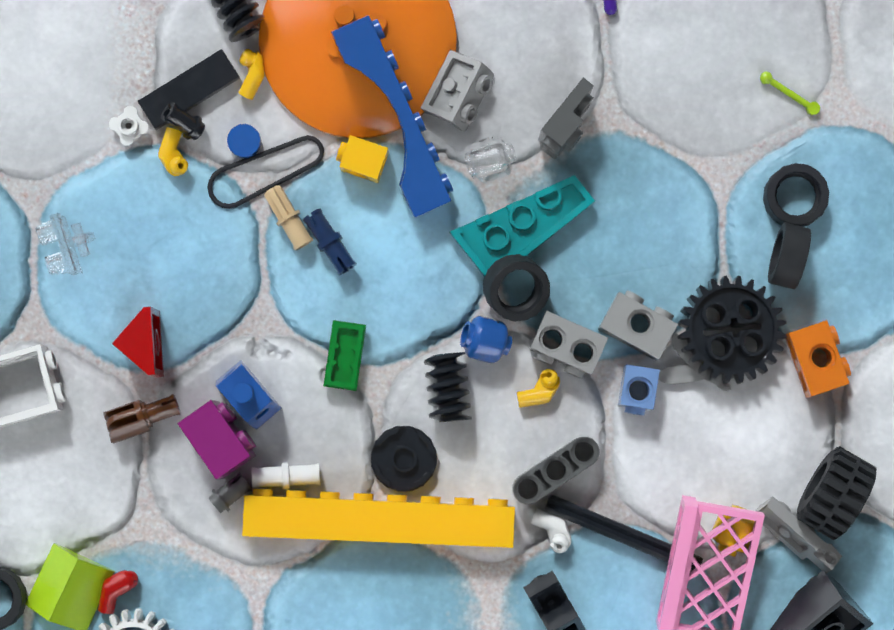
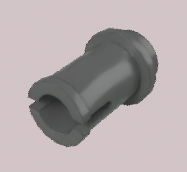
M239 472L219 490L215 491L213 489V494L208 498L220 513L224 510L229 512V506L253 488Z

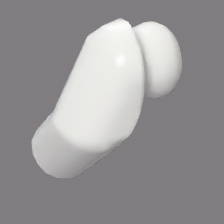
M536 508L530 524L546 529L551 549L554 552H566L571 545V535L566 521L563 518Z

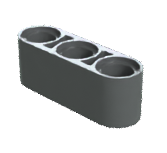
M578 437L519 475L512 485L514 497L524 504H533L593 465L600 455L598 444L589 437ZM581 442L588 443L592 448V456L585 462L578 460L574 454L576 445ZM554 460L560 461L565 468L564 475L558 480L550 479L546 473L548 464ZM525 479L533 480L537 486L536 494L529 499L521 497L518 492L519 484Z

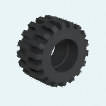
M841 446L836 447L823 459L807 484L797 507V520L828 538L836 540L851 527L867 502L875 484L877 468Z

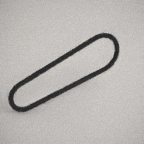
M306 135L221 167L211 175L208 181L209 197L216 205L222 208L238 207L267 192L272 187L278 186L318 165L324 156L323 144L316 137ZM302 141H313L319 147V156L315 161L235 203H222L213 194V181L216 176L224 171Z

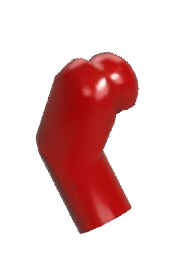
M119 571L104 580L98 607L99 612L114 614L117 597L129 592L138 584V576L134 571Z

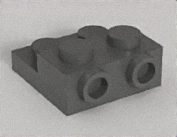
M584 77L540 131L538 138L542 143L540 148L553 159H556L564 149L569 153L583 134L580 130L583 122L581 117L589 108L594 98L590 95L594 85Z

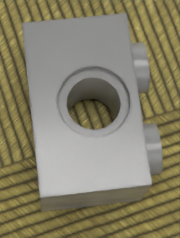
M627 290L625 295L618 292L598 329L655 361L659 360L678 326L677 323L672 321L674 315L657 306L655 310L644 306V299ZM634 315H642L647 319L648 328L645 332L638 333L632 329L630 321Z

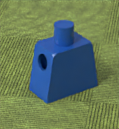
M242 360L216 381L218 390L240 416L256 430L282 409Z

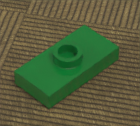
M333 320L324 387L357 391L366 325Z

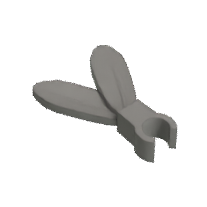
M679 334L672 336L674 350L687 365L664 368L659 372V381L666 384H681L705 379L716 384L723 391L731 390L730 387H725L721 384V374L713 381L710 380L711 370L707 369L699 374L698 369L701 363L697 361L689 364L688 361L693 356L692 352L681 351L688 344L687 340L678 339L677 336Z

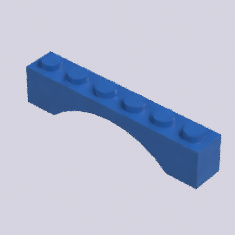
M367 15L331 31L344 63L361 71L375 82L387 96L397 114L404 142V163L399 186L412 215L417 217L451 202L448 193L453 191L452 185L446 173L440 175L435 163L440 161L432 142L426 145L421 133L426 130V127L419 112L413 114L408 101L413 99L405 81L398 82L394 71L399 69V66L392 51L385 52L380 40L385 38L378 19L371 21L370 16Z

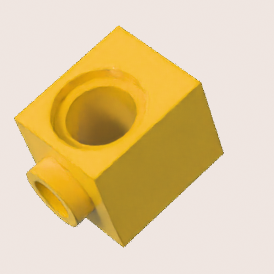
M350 135L347 143H341L336 161L341 162L339 167L342 172L379 183L389 150L387 147Z

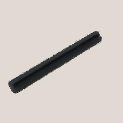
M549 496L545 505L547 512L668 562L672 544L558 496ZM694 554V557L701 565L703 558ZM693 563L690 572L696 568Z

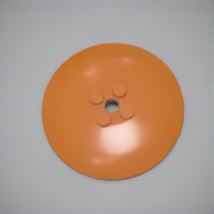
M267 0L262 13L265 18L260 22L259 51L263 56L266 78L275 95L300 121L316 130L337 137L349 138L351 135L360 139L373 138L401 129V126L387 96L375 82L361 71L344 63L331 31L367 15L370 16L371 21L378 19L385 38L380 40L385 52L392 51L399 66V69L395 70L394 73L399 83L406 82L413 98L408 101L413 114L419 112L420 116L425 113L421 106L449 51L456 52V25L449 0Z

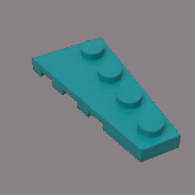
M573 175L531 196L513 202L462 227L451 230L449 233L485 277L487 270L496 260L506 255H529L591 206L595 200L577 177Z

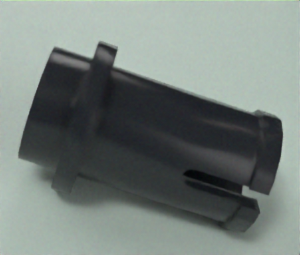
M174 102L168 104L162 112L161 120L182 132L183 137L187 140H197L205 129V124L200 116H192Z

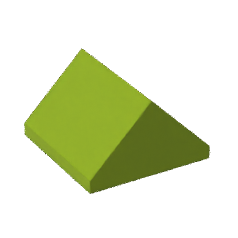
M53 543L25 605L49 622L75 630H88L99 607L103 582L112 576L115 571Z

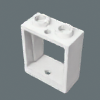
M40 344L0 356V368L37 357L50 403L1 417L0 428L64 410L62 402L66 401L65 391L61 382L56 383L53 370L57 369V362L53 351H48L47 346Z

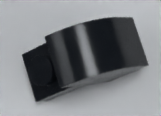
M553 570L547 574L535 577L530 584L523 587L547 630H586Z

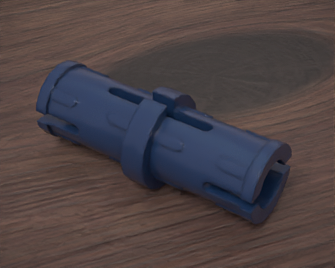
M321 208L311 212V217L307 215L303 219L318 241V249L320 252L326 253L337 270L338 275L348 272L349 267L352 269L356 266L357 263L352 259L341 242L342 236L339 232L333 230L323 215Z

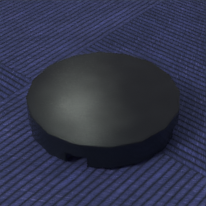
M395 426L384 431L375 441L371 452V467L376 478L385 487L398 492L413 491L424 486L433 476L437 465V453L432 440L422 430L412 426Z

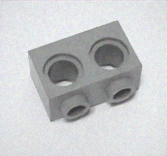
M546 311L529 349L535 352L533 358L552 365L555 360L566 365L565 372L582 379L584 374L589 376L593 374L608 337ZM555 331L560 335L561 344L558 348L549 349L543 344L542 337L545 332ZM585 344L591 349L592 355L588 362L581 363L574 358L573 350L576 345Z

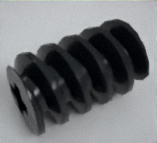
M247 0L211 1L214 8H220L217 12L218 18L226 20L223 23V28L225 31L231 32L228 37L230 42L246 39L260 30L258 24L265 16L263 14L253 15L252 12L259 7L257 2L248 4Z
M466 352L437 354L424 360L425 365L434 367L433 370L425 374V377L436 382L426 387L428 392L437 394L436 397L428 400L429 405L438 407V410L429 414V418L439 420V422L472 419V417L462 414V411L471 407V403L463 402L460 399L470 394L469 390L459 387L460 384L468 381L467 376L458 374V371L467 367V363L457 361V358L466 354Z

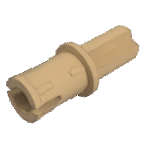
M278 185L269 189L264 194L265 198L278 219L276 224L283 227L294 250H299L311 243L313 239L298 216L301 214L300 211H295L283 188Z

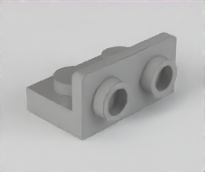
M450 50L421 109L425 113L447 121L465 132L469 124L475 120L477 108L484 95L489 92L492 86L494 73L484 63Z

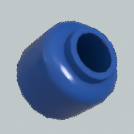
M477 316L472 322L468 321L464 325L460 345L465 349L468 357L487 363H495L500 360L502 355H508L512 346V336L508 335L507 326L502 321Z

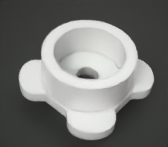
M127 106L124 109V113L118 117L111 118L109 121V128L117 132L120 136V142L125 146L132 145L134 140L146 134L149 129L148 123L139 118L137 115L138 111L133 106ZM127 123L132 124L130 129L126 128Z

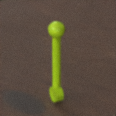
M765 71L761 73L760 81L763 84L772 85L806 107L809 115L819 113L820 105L817 102H808L773 79L770 72Z

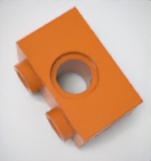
M827 320L786 334L787 338L785 340L806 398L850 384L847 378L851 376L849 364L845 357L840 358L836 345L840 344L838 333L833 325L829 326ZM815 349H821L827 355V362L823 367L816 366L812 361V353Z

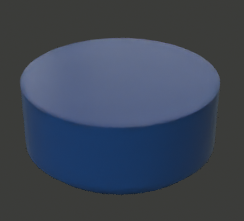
M239 124L230 130L227 144L235 156L249 158L259 151L261 137L253 126Z

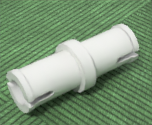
M282 463V466L251 468L253 489L283 486L284 490L290 489V486L320 485L319 463L294 466Z

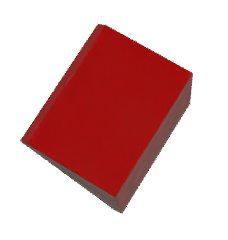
M151 306L143 307L112 344L147 375L157 378L164 377L160 311Z

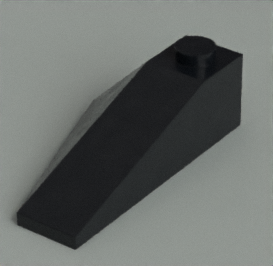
M823 570L817 576L809 579L806 585L796 592L770 630H867L873 625V622L843 587Z

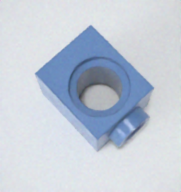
M624 365L618 405L625 406V413L644 416L645 410H654L659 369ZM634 381L642 382L646 386L647 394L642 400L633 399L629 393L630 385Z

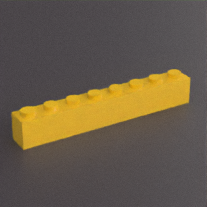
M253 489V495H244L242 536L513 548L515 507L508 506L507 499H488V505H475L474 498L454 497V504L441 503V497L421 496L420 502H407V495L387 494V501L373 500L374 494L353 493V499H340V492L320 491V498L306 497L307 491L286 490V496H273V489Z

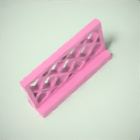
M682 495L656 619L658 630H718L711 621L726 611L733 619L731 630H740L765 517L763 512L696 501L695 497ZM702 513L717 514L723 523L706 533L700 524ZM724 515L731 516V518L727 520ZM742 518L754 520L753 531L740 540L731 525ZM725 529H728L737 543L720 552L711 539ZM700 531L703 536L697 540L698 532ZM750 541L749 550H748V549L746 548L745 544ZM705 542H708L716 555L700 565L694 557V551ZM741 547L747 556L746 563L733 571L725 557ZM721 561L730 574L713 584L705 570ZM693 563L696 568L690 572ZM701 574L710 587L693 597L687 588L688 581ZM741 574H743L742 582L738 578ZM734 579L740 587L739 595L726 602L718 589ZM714 592L722 606L706 615L698 602ZM685 594H686L687 597H688L690 600H688L687 602L684 603ZM693 605L702 616V619L693 625L680 623L682 612ZM737 605L734 613L731 608Z

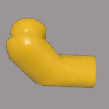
M244 49L239 61L241 65L248 67V74L238 93L247 99L253 100L265 76L263 56L258 51L253 52L251 49Z
M166 127L158 157L168 173L173 176H180L188 170L187 160L183 158L177 149L182 132Z
M545 369L541 372L540 378L533 389L518 391L519 408L549 403L560 385V378L557 372L553 369Z

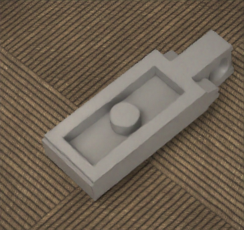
M771 497L756 509V511L763 512L765 515L763 526L802 560L807 557L818 568L828 573L834 569L841 559L842 555L834 546L824 542L816 535L813 528L797 520V517L791 513L790 508L785 503Z

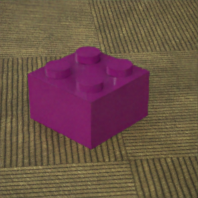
M210 400L177 424L212 475L218 480L224 479L254 458L256 454L252 449L256 447V444L246 430L239 431L233 423L238 418L227 403Z

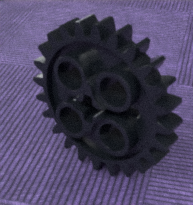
M727 275L723 276L720 279V286L714 279L708 281L709 291L700 285L696 289L699 298L694 295H690L687 298L692 307L684 306L680 310L682 314L687 316V319H682L677 324L680 327L686 328V331L678 335L677 338L687 340L688 342L681 351L692 352L693 356L689 359V364L697 361L701 363L698 369L699 374L707 369L711 370V381L716 379L719 374L722 375L723 384L729 383L732 376H734L737 384H741L744 381V374L752 381L756 379L755 369L763 375L768 372L765 362L771 365L777 362L772 352L780 353L784 350L781 345L776 343L787 338L786 334L778 331V328L787 324L786 321L777 320L776 315L783 309L772 308L771 304L776 297L771 296L765 299L763 295L766 287L763 286L755 291L753 289V279L748 281L745 286L742 285L741 276L735 277L732 284H730ZM740 304H746L751 308V319H745L740 315ZM707 308H714L719 312V323H712L707 319ZM730 324L732 328H740L752 324L760 325L759 330H742L734 336L732 332H723L711 336L703 334L704 330H722ZM746 336L754 338L757 342L756 352H750L745 348L744 339ZM713 340L720 341L724 345V356H717L712 352L711 343Z

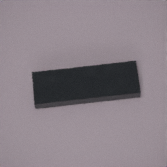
M220 49L138 100V103L155 130H158L168 124L161 120V115L165 107L171 102L176 103L177 106L187 112L239 80L240 77L224 51Z

